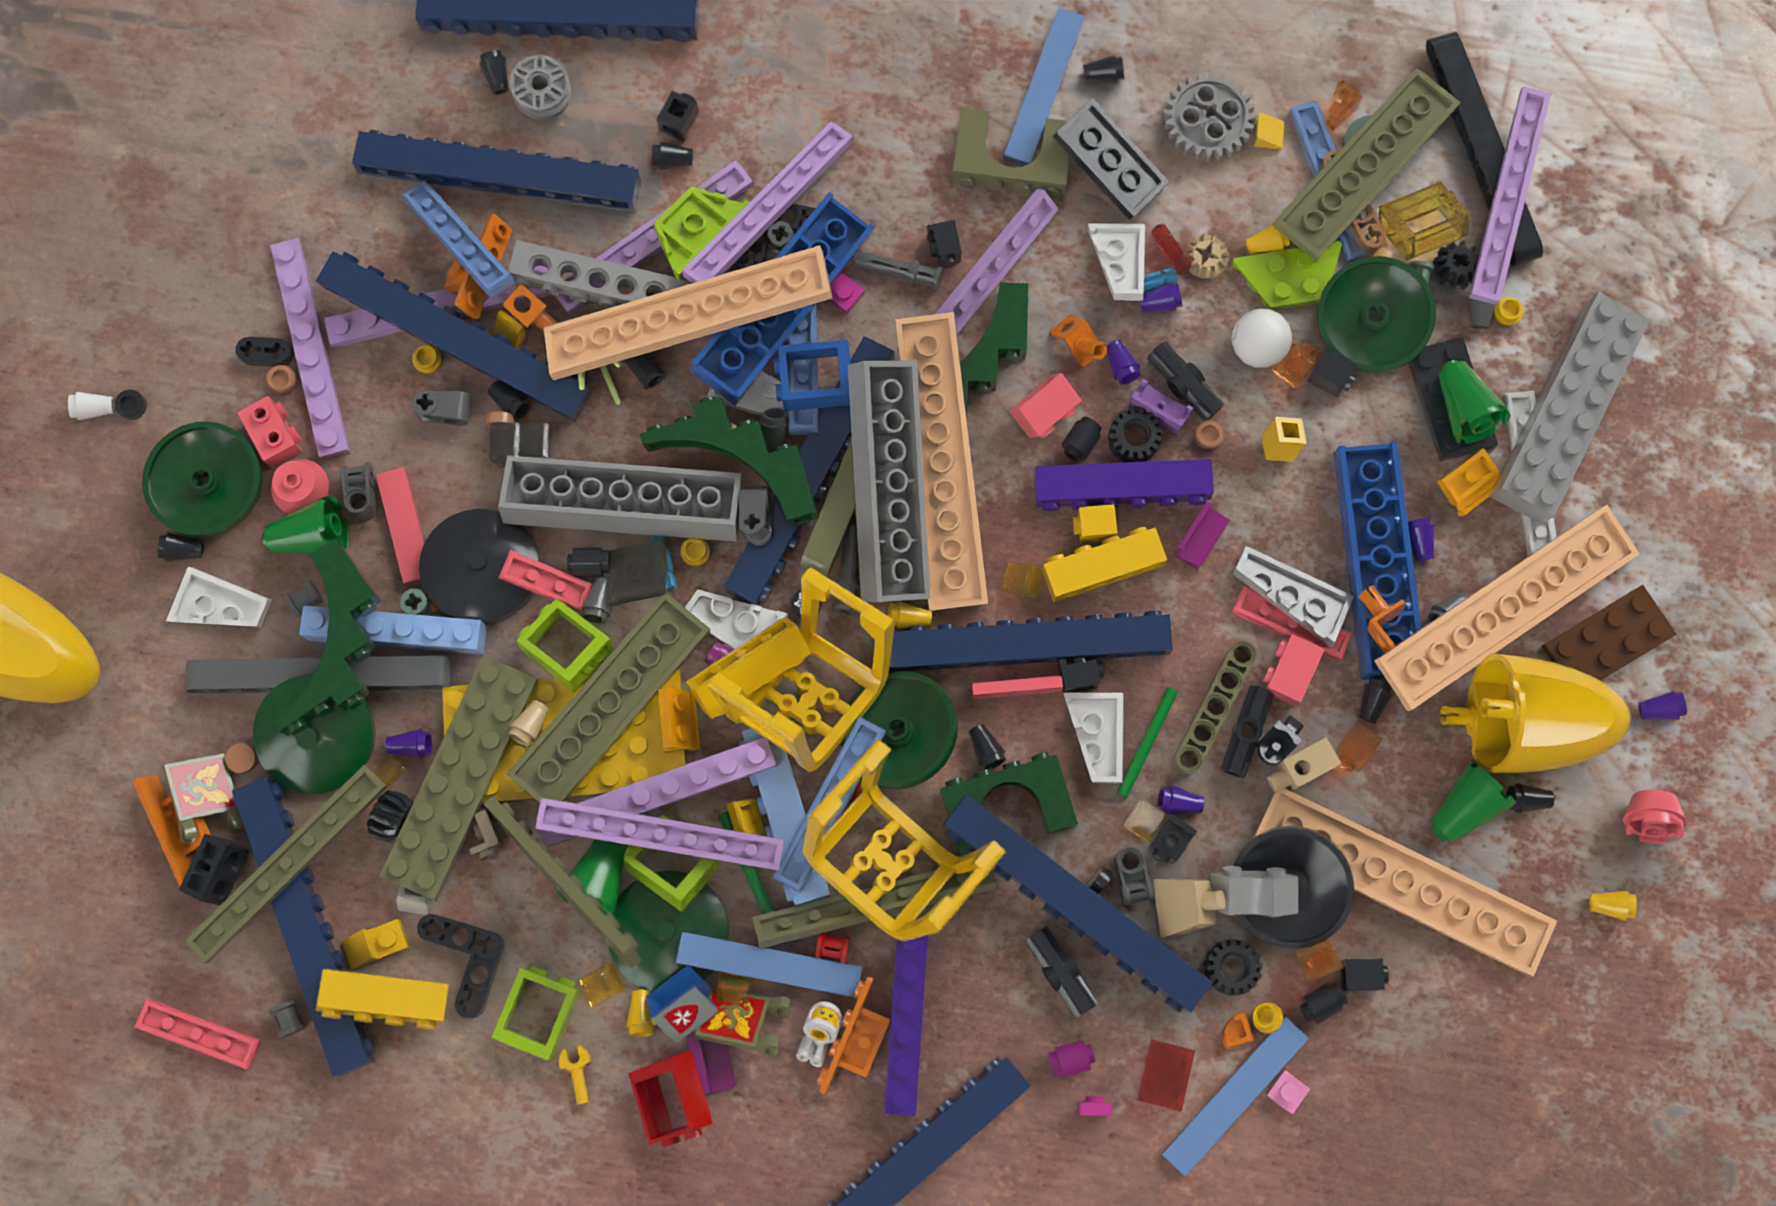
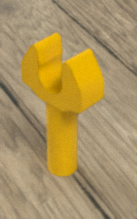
M578 1045L579 1061L574 1064L569 1060L567 1049H562L559 1057L560 1069H566L571 1073L577 1105L589 1102L583 1070L586 1064L591 1062V1056L583 1045Z

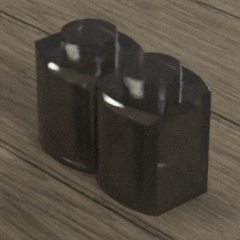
M539 422L491 423L490 460L492 463H496V466L505 468L507 455L551 459L552 430L550 425Z

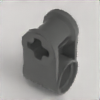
M420 390L412 398V407L418 417L424 422L467 425L471 395L457 390ZM427 402L432 403V405L427 407V410H423L422 407H426Z
M365 462L364 466L352 468L340 466V481L346 509L359 521L370 520L377 512L375 474L371 462ZM366 500L364 507L355 509L358 501Z
M770 486L741 489L738 495L740 508L739 527L753 545H765L773 535V511L775 505L773 491Z
M1134 847L1120 850L1115 856L1114 864L1124 907H1130V903L1149 900V902L1155 901L1153 885L1148 875L1143 853ZM1125 853H1131L1137 859V865L1133 870L1126 869L1122 864V857ZM1143 889L1142 892L1130 893L1132 890Z

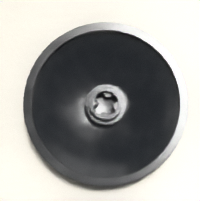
M472 509L450 516L431 532L424 543L420 555V578L428 598L440 612L449 618L481 620L486 625L512 616L527 603L533 592L508 583L498 577L510 550L539 562L533 539L522 525L503 524L500 512Z
M1301 826L1275 827L1251 839L1243 847L1235 860L1234 866L1241 867V871L1267 872L1268 868L1285 869V874L1298 876V913L1278 917L1256 914L1237 915L1242 924L1260 940L1281 948H1307L1330 938L1346 921L1354 899L1353 873L1347 858L1340 848L1323 834Z

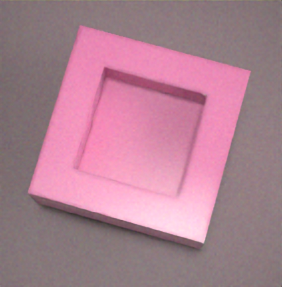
M1283 1070L1265 1095L1288 1113L1293 1114L1310 1091V1088L1289 1072Z

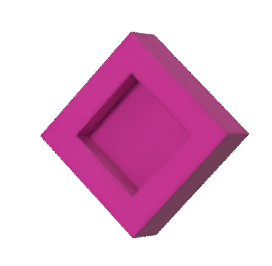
M842 273L831 285L832 299H828V301L847 315L863 297L865 290Z
M1085 1096V1102H1078V1115L1112 1116V1103L1104 1102V1096Z

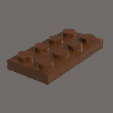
M1641 585L1545 643L1542 647L1553 663L1576 669L1601 681L1675 636L1676 632L1644 585Z

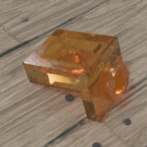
M1344 80L1337 83L1333 95L1338 100L1328 110L1330 115L1326 125L1333 131L1358 109L1362 100L1358 89L1352 84H1347Z
M1296 341L1291 345L1288 354L1277 363L1272 371L1296 388L1312 366L1319 360L1315 356L1317 350L1305 341L1301 344Z

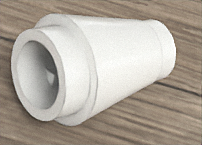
M83 392L69 395L68 411L70 418H77L79 421L114 414L113 397Z

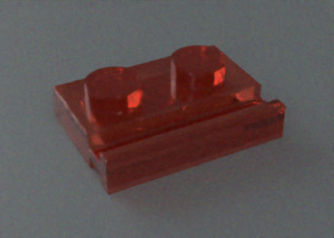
M1150 1039L1137 1101L1182 1112L1195 1050Z

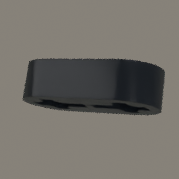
M244 337L237 343L235 348L238 358L250 366L274 367L276 365H288L294 356L291 346L280 338ZM250 346H253L257 351H261L252 352L250 357L244 353L245 350L250 349ZM279 347H281L285 352L284 354H280L279 358H276L272 353H268L277 352L279 350Z

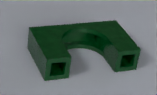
M1048 752L1040 753L1031 757L1032 762L1022 765L1019 760L1002 765L1003 770L992 773L991 769L982 770L973 774L974 779L964 782L962 777L945 782L946 787L940 790L947 816L950 815L965 795H968L982 806L983 800L991 791L1001 786L1013 785L1025 789L1034 797L1038 804L1047 835L1074 828L1078 825L1057 754L1049 756ZM963 841L959 845L956 843L960 857L969 854V851L972 849Z

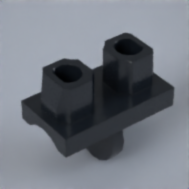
M1291 715L1283 723L1278 720L1257 743L1256 747L1258 748L1259 758L1267 765H1277L1282 762L1303 740L1298 734L1304 728V725Z

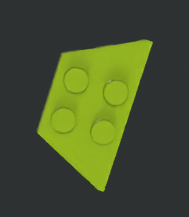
M691 186L654 222L653 229L676 279L680 280L683 277L682 270L750 201L744 200L743 203L727 199V195L717 192L709 193L705 189Z
M1334 242L1317 262L1300 248L1233 258L1232 266L1235 270L1238 269L1248 281L1247 285L1254 293L1260 296V301L1267 309L1274 311L1317 304L1320 301L1325 286L1334 275L1342 242Z

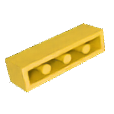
M1140 527L1131 531V536L1119 539V536H1113L1103 540V545L1094 548L1091 545H1085L1074 550L1075 554L1064 557L1063 554H1058L1048 558L1047 563L1043 565L1042 572L1053 603L1164 567L1167 557L1156 527L1149 530L1146 527Z
M785 616L687 680L686 683L701 709L713 719L725 714L708 688L710 681L718 672L742 687L745 693L744 697L748 699L755 693V690L766 683L774 682L788 668L801 664L805 657L812 652L797 625Z
M323 969L315 1011L322 1012V1017L339 1019L341 1014L354 1015L353 1020L360 1022H372L373 1018L385 1019V1024L403 1026L405 1021L417 1023V1028L435 1029V1025H441L444 1021L449 984Z

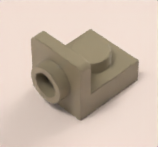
M487 810L474 814L477 823L473 824L478 839L480 841L484 839L485 843L469 849L471 856L474 858L480 857L481 860L496 855L498 853L497 849L503 846L494 821Z

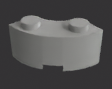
M1226 866L1223 867V872L1210 873L1213 891H1222L1226 896V907L1215 911L1227 915L1256 914L1270 917L1298 913V876L1285 874V869L1268 868L1267 872L1241 871V867Z

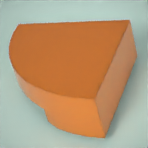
M1245 1011L1238 1012L1232 1016L1225 1025L1222 1035L1224 1050L1254 1041Z

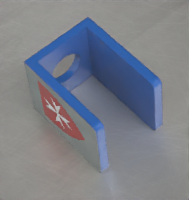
M685 966L646 996L651 1019L677 1044L718 1012L717 1007L707 998L712 993L711 987L691 966Z

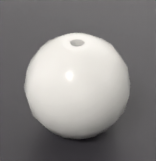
M1257 308L1245 313L1236 322L1231 341L1234 352L1245 364L1254 368H1268L1278 364L1288 354L1292 344V332L1289 323L1281 314L1271 309Z

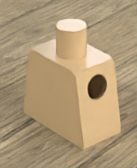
M1327 737L1280 762L1277 765L1279 771L1268 776L1267 781L1275 793L1288 786L1291 791H1294L1332 771L1342 763ZM1295 766H1299L1302 769V775L1295 771Z
M1153 880L1160 938L1180 937L1214 925L1217 921L1215 910L1226 907L1225 894L1222 891H1213L1210 880Z

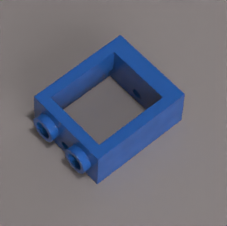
M848 340L778 346L779 357H773L775 375L780 374L781 384H775L777 402H783L784 411L850 405L848 365L851 363ZM838 356L841 388L790 393L787 361Z

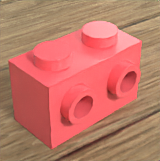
M1058 373L1047 378L1012 407L1009 412L1029 438L1039 436L1044 438L1054 431L1055 427L1053 424L1059 419L1066 420L1077 411L1075 406L1082 400L1064 375Z
M266 396L237 412L261 458L271 469L303 452L298 444L302 439L294 426H288L285 418L289 417L280 401L275 403L269 396Z
M1291 634L1286 641L1281 639L1274 653L1279 658L1274 667H1268L1262 682L1266 683L1265 689L1274 693L1275 698L1294 707L1298 706L1306 693L1325 649L1294 634Z

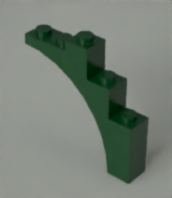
M1000 282L997 305L990 325L979 343L960 362L966 418L968 390H973L974 393L987 394L991 390L996 391L998 358H1003V360L1008 362H1016L1020 358H1026L1029 283Z
M705 397L699 401V404L693 405L695 417L682 416L675 419L673 424L666 426L662 424L653 425L646 429L647 432L640 433L642 445L648 452L670 447H695L716 451L738 460L756 472L771 487L779 499L791 527L819 518L797 445H781L776 447L774 452L770 453L763 428L759 421L746 420L736 425L737 428L732 429L726 405L721 397Z
M336 538L310 555L321 575L327 595L329 613L327 641L320 664L307 688L292 706L273 721L277 729L287 736L302 732L308 726L307 722L316 716L319 718L328 714L333 709L332 705L335 703L344 710L348 708L350 710L355 709L365 701L364 697L370 694L351 664L362 662L371 655L370 651L376 648L357 618L371 614L377 608L376 605L382 601L344 546Z

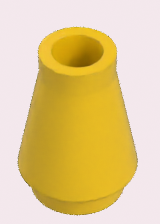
M1272 225L1245 239L1250 255L1284 250L1285 246L1290 245L1289 239Z
M897 601V603H890L888 616L895 620L896 630L908 629L910 626H925L929 628L932 611Z
M1628 891L1600 894L1590 893V912L1601 913L1627 921V918H1635L1637 909L1636 894H1629Z
M635 990L631 992V1002L626 1028L629 1029V1036L645 1037L654 1034L656 1023L651 1019L646 996L650 994L648 990Z

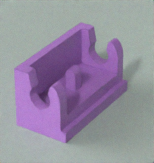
M1142 379L1128 404L1130 408L1135 407V411H1139V408L1145 409L1144 413L1146 414L1150 411L1153 413L1152 418L1154 420L1158 418L1160 426L1177 436L1193 411V407L1189 405L1186 407L1150 386L1145 379Z

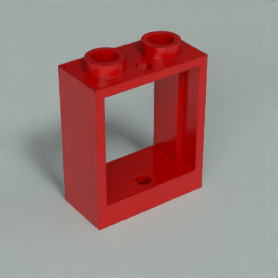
M692 1051L628 1072L649 1146L662 1142L664 1148L681 1142L680 1135H683L684 1139L688 1140L703 1135L701 1128L713 1125ZM672 1072L687 1125L675 1129L672 1128L658 1076Z

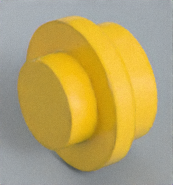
M1502 298L1498 305H1495L1494 316L1503 325H1515L1523 316V306L1516 298Z
M423 345L415 350L412 362L419 372L429 374L435 372L440 367L442 356L437 348L431 345Z
M689 538L682 544L680 554L686 564L700 566L708 560L710 548L703 539Z
M1265 1002L1254 1009L1253 1024L1259 1031L1270 1034L1276 1032L1281 1027L1283 1012L1276 1004Z

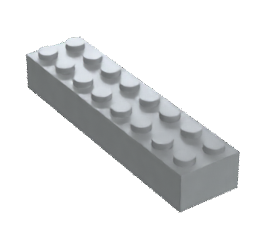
M1600 292L1596 293L1584 304L1494 486L1491 498L1541 525L1555 517L1650 321L1649 318Z
M861 361L849 364L848 379L861 599L865 602L930 599L917 361Z
M507 455L498 509L503 524L737 542L740 509L738 495L739 491L743 489L742 473Z

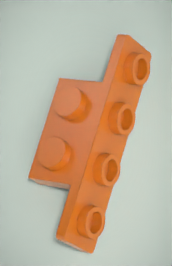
M493 213L488 216L482 234L477 238L501 262L512 233V228ZM455 259L447 272L448 277L444 288L451 294L458 292L455 305L471 319H478L488 295Z
M158 776L137 777L132 783L179 886H181L204 834L211 835L204 818L194 819L193 822L198 832L197 837H195L193 842L183 843L171 795L167 797Z
M870 976L867 977L866 981L860 980L853 995V997L858 999L854 1010H847L841 1026L846 1028L841 1039L836 1037L829 1052V1055L833 1056L829 1068L823 1067L817 1084L821 1086L820 1094H827L838 1066L863 1077H868L891 1021L889 1018L863 1008L875 980Z

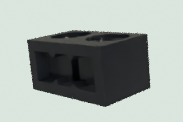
M204 834L179 890L201 902L221 905L228 898L250 850L228 839Z

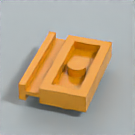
M1482 448L1474 452L1436 482L1451 505H1455L1459 511L1457 514L1463 516L1491 496L1500 471L1486 450Z
M670 687L658 689L663 749L699 750L697 706L693 693L686 689Z

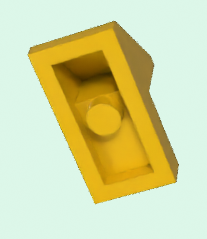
M395 919L370 930L362 929L342 941L351 970L358 969L410 948L400 919Z

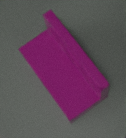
M1209 499L1173 554L1196 570L1200 568L1230 522L1228 518L1210 508L1213 502Z
M696 1031L687 1035L689 1052L692 1051L704 1094L734 1088L736 1083L729 1045L696 1039Z

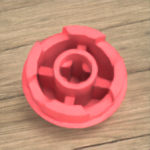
M306 459L288 461L278 467L273 475L271 495L278 508L285 513L290 514L329 494L327 474L320 465Z
M1643 790L1635 793L1623 816L1626 834L1639 835V841L1645 843H1666V837L1671 836L1680 839L1684 835V827L1687 824L1677 796L1663 790Z

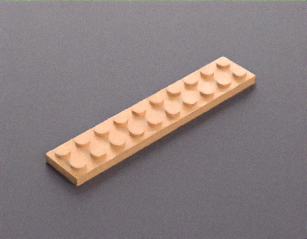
M819 245L544 327L549 374L553 380H557L832 299L822 248Z
M954 312L895 319L900 361H917L930 583L929 611L988 604Z
M1608 505L1602 506L1374 661L1407 711L1413 710L1476 667L1485 657L1495 654L1640 553Z
M1285 788L1277 793H1273L1253 838L1266 830L1281 826H1301L1315 830L1333 841L1347 858L1353 873L1354 891L1529 977L1534 976L1557 920Z

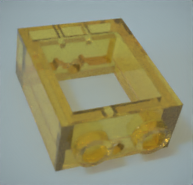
M1441 181L1378 207L1379 220L1385 230L1386 237L1406 261L1469 236L1471 214L1468 208L1463 207L1457 201L1454 192L1448 190ZM1439 210L1447 219L1416 233L1406 224V222Z

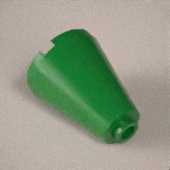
M1452 360L1442 366L1439 380L1453 437L1457 443H1460L1461 439H1464L1466 444L1480 441L1497 432L1495 426L1501 421L1503 425L1509 421L1511 415L1507 406L1466 362Z
M326 496L267 525L262 534L264 546L272 553L312 554L334 538L347 549L350 543L349 523L347 518H341L339 510H343L340 502L335 497Z
M1471 760L1430 820L1434 825L1430 830L1442 842L1448 839L1453 843L1509 810L1516 804V801L1511 795L1508 797L1502 792L1504 788L1483 767L1477 766L1476 762Z
M595 839L568 874V877L575 875L585 888L582 892L586 896L591 893L601 904L602 909L600 911L604 915L609 912L613 916L617 904L627 844ZM557 890V896L564 902L569 903L568 900Z

